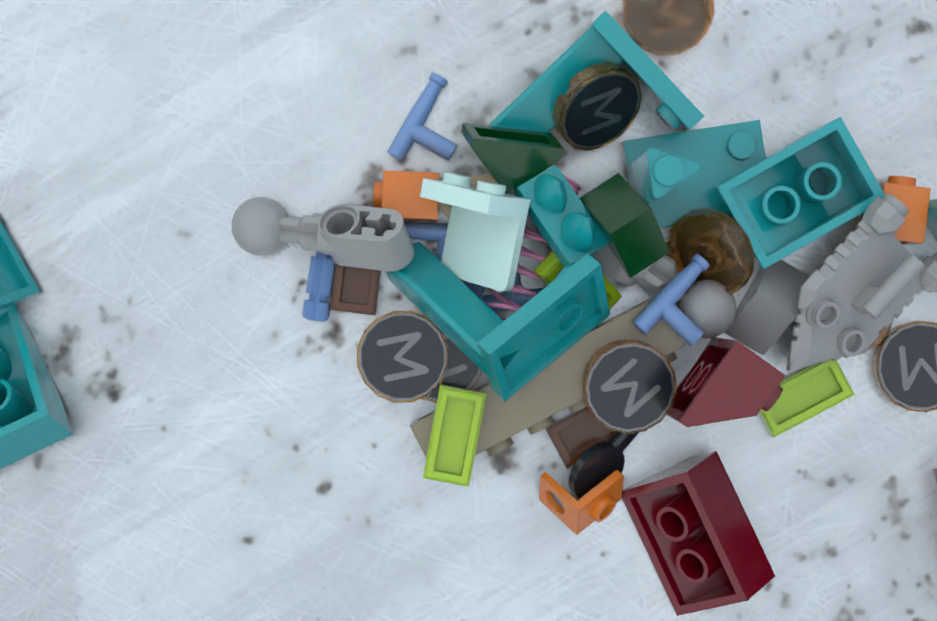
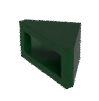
M462 123L461 133L498 184L506 185L505 194H513L517 187L539 175L563 157L564 148L552 133Z
M617 173L579 198L608 239L609 243L607 245L629 278L670 253L651 207L620 173Z

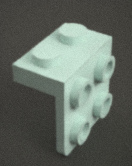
M444 172L443 180L423 178L420 197L452 205L441 262L461 280L500 292L511 291L515 282L530 200L505 194L506 185L478 180L477 186L471 185L472 177Z

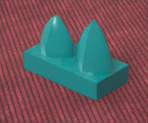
M557 165L520 185L514 192L515 196L530 200L528 215L563 267L576 263L587 253L591 256L596 254L609 243Z

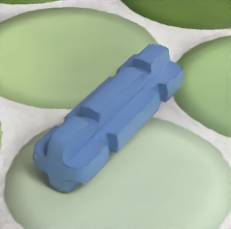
M316 251L315 257L311 256L306 293L310 294L309 300H304L302 313L303 317L307 320L324 322L329 318L330 303H327L328 296L332 295L335 262L331 255Z

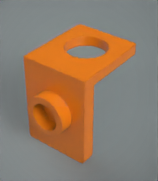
M618 470L614 471L577 501L545 472L540 476L539 500L569 529L578 535L594 521L597 523L602 522L612 513L616 503L622 497L624 475ZM551 492L560 499L564 509L555 501Z

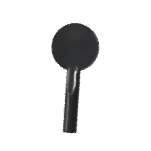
M617 430L609 442H601L587 449L578 458L570 472L568 484L572 494L580 499L614 471L618 470L622 474L625 463L623 451L640 430L629 432Z

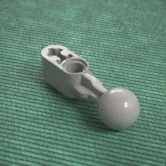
M254 197L244 201L236 209L231 222L232 234L236 243L244 251L258 256L273 254L281 249L286 242L300 244L303 250L331 255L333 261L340 266L389 272L406 267L414 257V247L402 215L398 211L389 208L338 204L328 208L322 214L314 213L310 216L293 217L289 216L285 208L277 201L267 197Z
M608 245L592 255L601 264L602 270L618 282L625 285L638 283L650 293H660L680 273L677 271L676 261L668 255H665L631 278L627 276ZM711 279L693 282L676 302L677 307L703 331L701 338H714L723 334L730 328L736 316V302L731 291L724 284Z

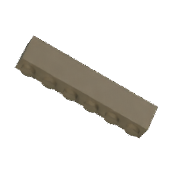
M656 296L597 325L506 402L492 390L490 382L474 389V391L487 393L475 455L485 450L489 456L497 454L514 444L511 436L525 429L532 435L547 428L555 422L552 415L567 407L571 413H574L589 406L586 386L590 371L602 355L617 346L637 344L649 347L664 357L668 364L675 361L677 356L674 351L684 347V344L679 334L666 321L661 318L646 335L632 323ZM435 410L410 424V428L425 457H427Z

